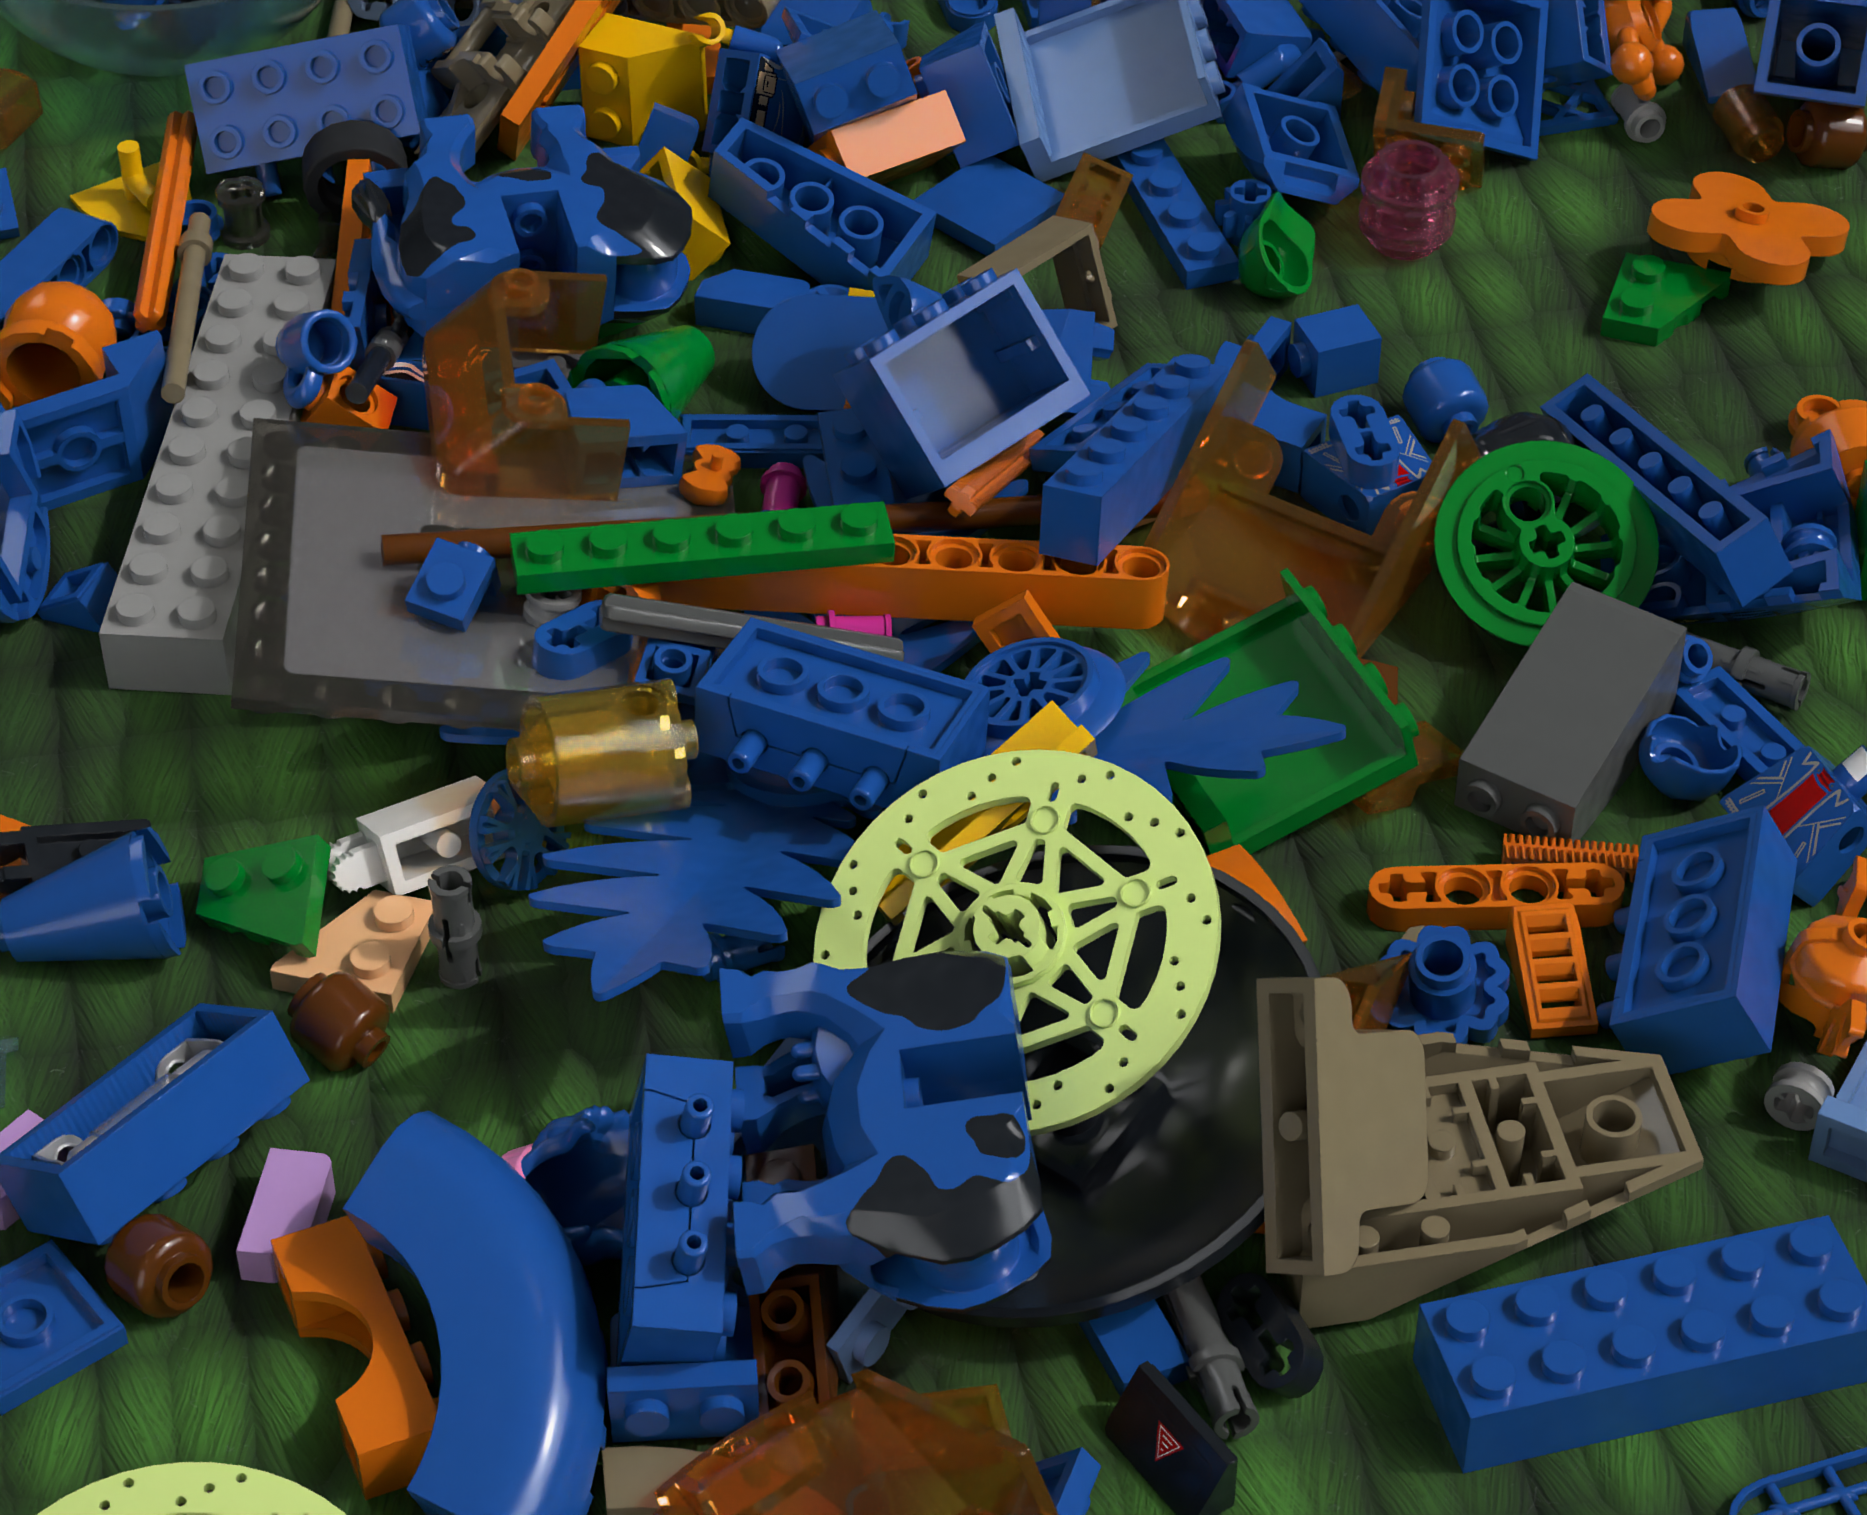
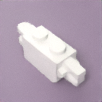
M475 775L356 818L359 832L338 839L335 844L331 842L329 844L331 853L327 879L333 880L332 883L341 891L346 890L348 893L352 890L357 892L360 887L366 889L381 884L393 895L401 896L428 886V879H432L431 873L440 867L455 865L465 868L467 871L477 868L470 848L469 823L476 797L486 782ZM530 782L528 784V797L533 788V784ZM494 798L487 812V816L493 819L500 809V805ZM492 833L485 835V844L494 841ZM503 853L497 860L505 858V854Z

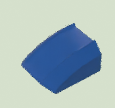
M1246 83L1240 84L1223 111L1222 117L1238 155L1256 180L1265 182L1271 189L1278 192L1332 205L1338 204L1358 188L1360 178L1336 106L1263 90L1261 87Z

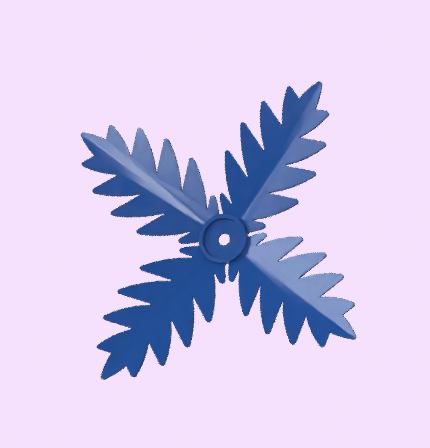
M814 455L804 456L803 470L814 507L832 506L825 462ZM890 473L895 504L949 500L944 496V493L953 483L945 488L906 500ZM1026 479L1012 481L993 498L1026 496L1029 491L1028 481ZM988 529L909 533V535L978 538ZM373 565L365 566L363 569L361 598L315 591L284 590L280 592L279 597L282 606L306 622L328 633L307 642L308 651L311 655L370 667L409 670L365 686L363 690L366 700L413 707H490L439 727L440 737L446 742L487 745L559 744L571 733L587 731L602 737L609 745L613 760L612 769L607 778L672 775L667 778V788L674 793H681V804L686 807L622 812L583 820L584 829L589 833L648 841L594 845L543 854L544 866L548 868L621 878L563 885L528 895L530 906L537 909L607 917L574 926L543 939V949L546 953L593 959L591 986L593 998L596 1001L609 1000L639 985L661 970L694 976L707 975L710 973L713 962L712 945L707 932L770 943H783L787 941L788 934L783 919L771 905L760 897L824 908L841 906V895L835 887L821 874L802 862L839 868L855 841L834 827L849 829L856 826V816L842 807H848L862 817L875 820L884 811V807L873 805L869 810H859L851 804L849 798L841 794L812 786L806 792H799L793 789L788 780L782 776L756 768H751L747 773H737L729 767L724 759L694 750L695 706L633 692V683L648 641L647 637L634 636L631 648V684L626 682L616 660L580 678L560 681L547 678L533 668L531 663L533 644L523 626L498 594L496 596L484 595L465 633L409 613L404 600L410 589ZM739 610L740 613L809 624H814L815 616L827 615L807 613L812 619L811 621L800 613ZM891 617L892 636L898 637L903 641V662L939 673L981 641L972 628L974 621H949L924 628L937 620ZM1140 652L1117 663L1125 677L1126 692L1150 665V654L1148 652ZM1223 657L1190 670L1120 708L1110 724L1094 737L1098 752L1094 758L1112 763L1135 774L1157 789L1172 803L1173 794L1166 772L1167 769L1206 777L1259 779L1266 775V765L1263 758L1341 741L1346 738V726L1316 718L1282 715L1299 694V683L1294 680L1237 697L1192 717L1229 673L1230 659ZM582 749L576 755L569 751L566 752L565 758L573 760L567 767L573 775L578 777L585 771L591 772L593 775L595 774L596 767L588 766L594 758L587 750ZM551 753L534 760L535 771L551 776L549 772V757ZM1059 789L1052 794L1051 801L1057 798ZM1077 810L1071 814L1068 825L1077 822Z

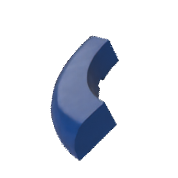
M428 1110L415 1113L400 1124L384 1143L343 1207L345 1213L368 1244L392 1257L420 1282L429 1301L437 1327L441 1352V1385L438 1409L425 1453L406 1490L426 1515H587L593 1499L590 1490L599 1451L605 1450L607 1428L603 1421L608 1358L603 1331L599 1326L596 1305L591 1294L593 1292L586 1271L563 1227L543 1199L507 1161L465 1130Z

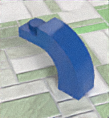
M1270 316L1256 335L1250 334L1246 338L1243 346L1224 341L1216 355L1215 365L1230 367L1225 431L1217 442L1232 461L1251 475L1275 486L1299 493L1301 491L1304 450L1325 442L1327 414L1288 402L1271 391L1289 367L1287 350L1290 345L1292 322Z

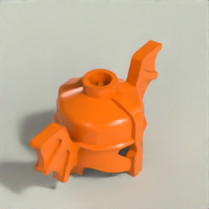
M1858 855L1854 858L1853 871L1844 886L1840 885L1838 887L1837 895L1839 902L1835 915H1829L1810 923L1806 929L1798 934L1787 951L1783 962L1778 998L1792 1013L1814 1024L1816 1029L1813 1036L1821 1038L1817 1046V1053L1829 1057L1835 1055L1844 1059L1848 1055L1850 1044L1862 1039L1867 1030V918L1858 917L1867 897V858ZM1791 973L1794 978L1795 986L1789 984Z

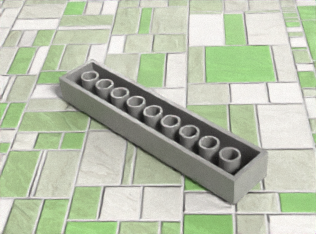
M254 253L224 255L191 354L185 397L181 402L174 405L99 631L109 689L232 695L307 440L306 437L296 432L304 408L295 409L287 403L283 392V382L287 366L277 356L275 348L276 337L285 323L299 314L323 309L331 310L336 259L314 258L311 256H260Z

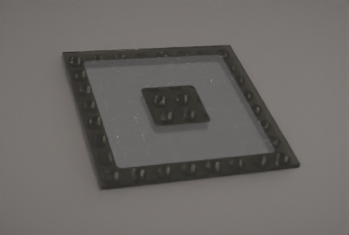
M253 418L231 709L251 710L260 714L276 712L310 714L327 719L342 717L377 719L393 724L407 722L444 724L459 729L472 727L510 729L525 734L537 732L571 734L578 731H587L600 737L643 739L651 743H665L668 741L694 743L695 706L633 692V683L648 641L647 637L634 636L632 648L627 654L580 678L561 681L547 678L539 674L531 663L534 634L537 628L528 623L523 617V605L527 598L526 594L517 595L511 558L495 559L501 587L496 596L484 595L465 633L408 612L404 600L423 564L383 566L380 535L735 513L733 482L728 488V497L725 503L713 507L695 505L688 501L680 493L679 484L572 492L560 445L555 443ZM692 455L684 456L682 475L693 471ZM718 609V610H725V611H731V612L744 613V610ZM725 649L718 650L715 662Z

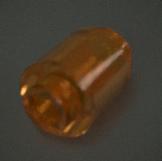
M1753 84L1738 85L1725 91L1718 99L1713 109V117L1738 156L1745 157L1753 163L1767 161L1774 157L1784 144L1783 123L1765 95L1753 94Z

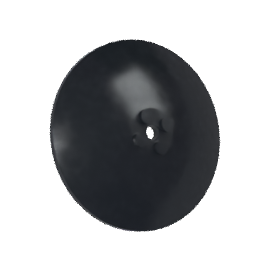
M1117 845L1086 846L1126 878L1144 872L1150 867V861L1140 847ZM1045 851L1034 852L1020 882L1040 884L1042 882ZM1065 853L1062 855L1059 893L1100 886L1104 883L1103 880L1071 854ZM1011 859L994 863L973 873L997 884L1001 881ZM1211 867L1220 901L1222 921L1220 952L1208 998L1197 1021L1181 1046L1156 1074L1121 1102L1073 1126L1046 1134L1031 1136L1038 1176L1041 1182L1043 1210L1052 1236L1051 1262L1032 1281L1008 1297L986 1307L965 1313L934 1311L919 1307L917 1309L955 1321L1005 1328L1052 1327L1090 1321L1144 1304L1195 1279L1226 1258L1265 1222L1256 979L1272 977H1321L1310 952L1299 935L1275 907L1250 887L1227 873ZM954 881L941 887L960 911H965L979 897L975 892ZM1171 882V883H1169V884L1163 885V886L1160 887L1159 889H1163V888L1172 886V885H1174L1176 882ZM930 902L926 906L914 952L921 950L954 930L953 925L934 902ZM1117 902L1074 909L1071 912L1075 927H1080L1109 911L1117 905ZM1040 906L1038 912L1056 942L1057 935L1051 927V921L1047 913L1049 910ZM1158 911L1139 919L1119 995V1000L1131 1009L1139 1008L1143 1004L1157 977L1166 943L1167 918L1165 911ZM904 919L896 926L889 922L868 940L867 968L893 960ZM1118 928L1081 947L1077 951L1079 957L1099 980L1106 977ZM1001 934L1003 939H1010L1007 935ZM974 940V947L977 951H981ZM1027 941L1022 943L1025 947H1030ZM1066 970L1052 985L1053 988L1083 1004L1089 1003L1092 999V995L1071 970ZM1032 998L1020 1021L1021 1035L1068 1018L1069 1015L1038 998ZM1182 1015L1179 1019H1183L1186 1015ZM1126 1029L1122 1032V1035L1130 1041L1137 1038L1130 1030ZM1087 1031L1024 1054L1027 1081L1056 1074L1080 1063L1100 1050L1104 1041L1093 1032ZM1110 1089L1107 1093H1112L1114 1089ZM826 1161L822 1165L823 1179L828 1175Z

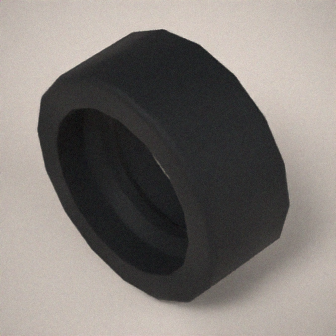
M348 120L330 124L313 135L303 152V190L309 206L322 218L337 224L341 222L344 187L329 182L323 176L326 169L334 164L354 158L370 159L382 165L386 170L408 168L402 142L389 129L370 121Z

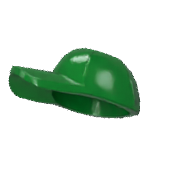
M1278 191L1271 195L1260 216L1245 230L1238 248V273L1242 284L1254 294L1270 299L1289 298L1307 292L1312 282L1315 250V231L1313 227L1286 203Z

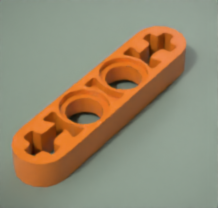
M1595 862L1390 867L1376 872L1370 879L1366 912L1369 919L1376 926L1387 931L1406 932L1408 928L1420 925H1435L1443 928L1460 926L1465 930L1507 929L1509 910L1514 906L1571 902L1574 904L1580 928L1601 927L1614 922L1615 910L1622 908L1625 882L1621 874L1613 867ZM1521 889H1529L1539 892L1545 899L1537 903H1524L1513 897L1511 893ZM1453 891H1467L1478 897L1479 901L1473 904L1462 905L1450 901L1446 895ZM1558 892H1564L1563 899H1558ZM1590 892L1596 893V897H1592ZM1427 895H1433V902H1426ZM1393 897H1400L1401 902L1394 901Z

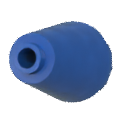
M151 827L133 830L3 897L0 901V951H10L17 962L168 959L182 954L178 948L185 947L187 940L183 902L178 882L169 884L165 872L160 866L171 862L158 833Z

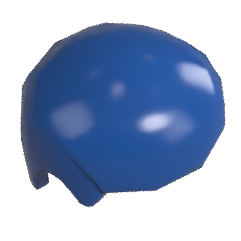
M1666 713L1649 722L1644 728L1640 738L1638 754L1642 770L1662 794L1671 799L1695 802L1716 795L1727 785L1739 768L1743 750L1740 745H1733L1730 749L1724 746L1721 739V727L1718 724L1698 726L1695 722L1684 716Z

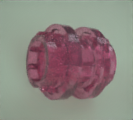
M1400 140L1390 143L1377 151L1376 156L1365 164L1361 176V192L1364 197L1359 205L1358 225L1361 232L1368 238V242L1373 244L1380 253L1398 260H1416L1430 255L1434 250L1440 249L1441 244L1452 236L1456 221L1454 202L1458 197L1460 178L1458 171L1450 163L1449 157L1444 155L1439 148L1428 142Z

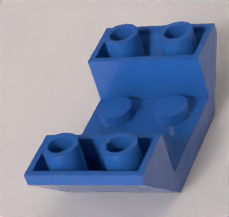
M158 330L103 347L102 353L107 378L9 409H17L28 432L38 461L41 477L31 479L38 491V507H47L49 511L144 479L157 459L173 411V404L166 402L161 396L166 360L162 336ZM0 403V413H1V412H4L5 409L3 408L2 404Z

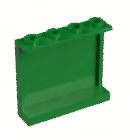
M1288 568L1279 572L1286 598L1144 671L1125 693L1124 701L1121 705L1122 708L1152 689L1190 670L1219 658L1228 657L1230 659L1229 673L1192 717L1237 697L1294 680L1299 683V694L1282 715L1316 718L1346 726V738L1341 741L1263 758L1266 765V775L1259 779L1206 777L1167 769L1166 772L1173 794L1172 804L1189 823L1201 843L1206 856L1238 844L1251 855L1419 765L1413 739L1419 736L1420 733L1412 713L1403 702L1395 705L1388 698L1387 686L1376 666L1372 662H1368L1365 665L1357 658L1358 653L1354 641L1344 625L1338 623L1332 626L1327 619L1328 614L1325 605L1316 589L1312 585L1303 588Z

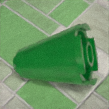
M681 325L594 346L579 357L580 359L576 367L570 370L567 381L572 388H576L582 381L591 378L603 381L606 386L637 384L645 386L678 419L713 370L715 353L711 342L704 333L695 327Z

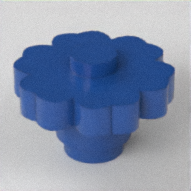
M1435 925L1425 926L1417 937V943L1407 939L1395 940L1390 945L1387 955L1383 956L1377 963L1376 981L1380 989L1375 996V1011L1377 1017L1385 1024L1386 1030H1411L1417 1035L1446 1032L1454 1034L1456 1043L1468 1044V1039L1476 1043H1488L1496 1036L1498 1027L1502 1026L1508 1019L1509 999L1505 992L1508 990L1510 982L1509 967L1500 958L1494 944L1486 941L1471 944L1468 932L1463 927L1448 926L1443 928Z

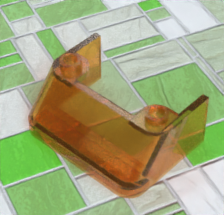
M514 268L496 275L425 333L422 365L434 475L441 487L454 494L465 496L618 501L630 432L629 419L568 417L565 399L548 385L536 382L528 384L515 383L511 351L583 355L590 348L597 346L607 286L606 274L546 272Z

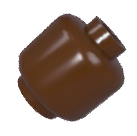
M1805 101L1800 109L1793 112L1788 122V146L1792 152H1795L1802 165L1812 168L1849 169L1859 161L1863 152L1867 151V118L1863 108Z
M338 971L328 976L324 973L315 974L301 986L289 1004L287 1012L292 1017L290 1023L292 1040L325 1068L336 1073L344 1072L357 1063L363 1068L369 1067L383 1054L390 1042V1036L385 1032L390 1019L388 1004L356 977L347 972Z
M144 1214L129 1221L116 1233L107 1249L104 1268L106 1281L117 1296L143 1313L160 1319L174 1318L188 1311L204 1296L210 1283L213 1261L211 1250L201 1236L163 1214Z

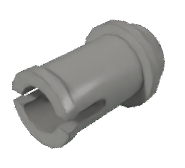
M1625 83L1619 85L1611 96V104L1625 121L1624 129L1626 134L1632 140L1643 143L1657 140L1665 130L1666 114L1663 108L1650 100H1640L1630 85Z

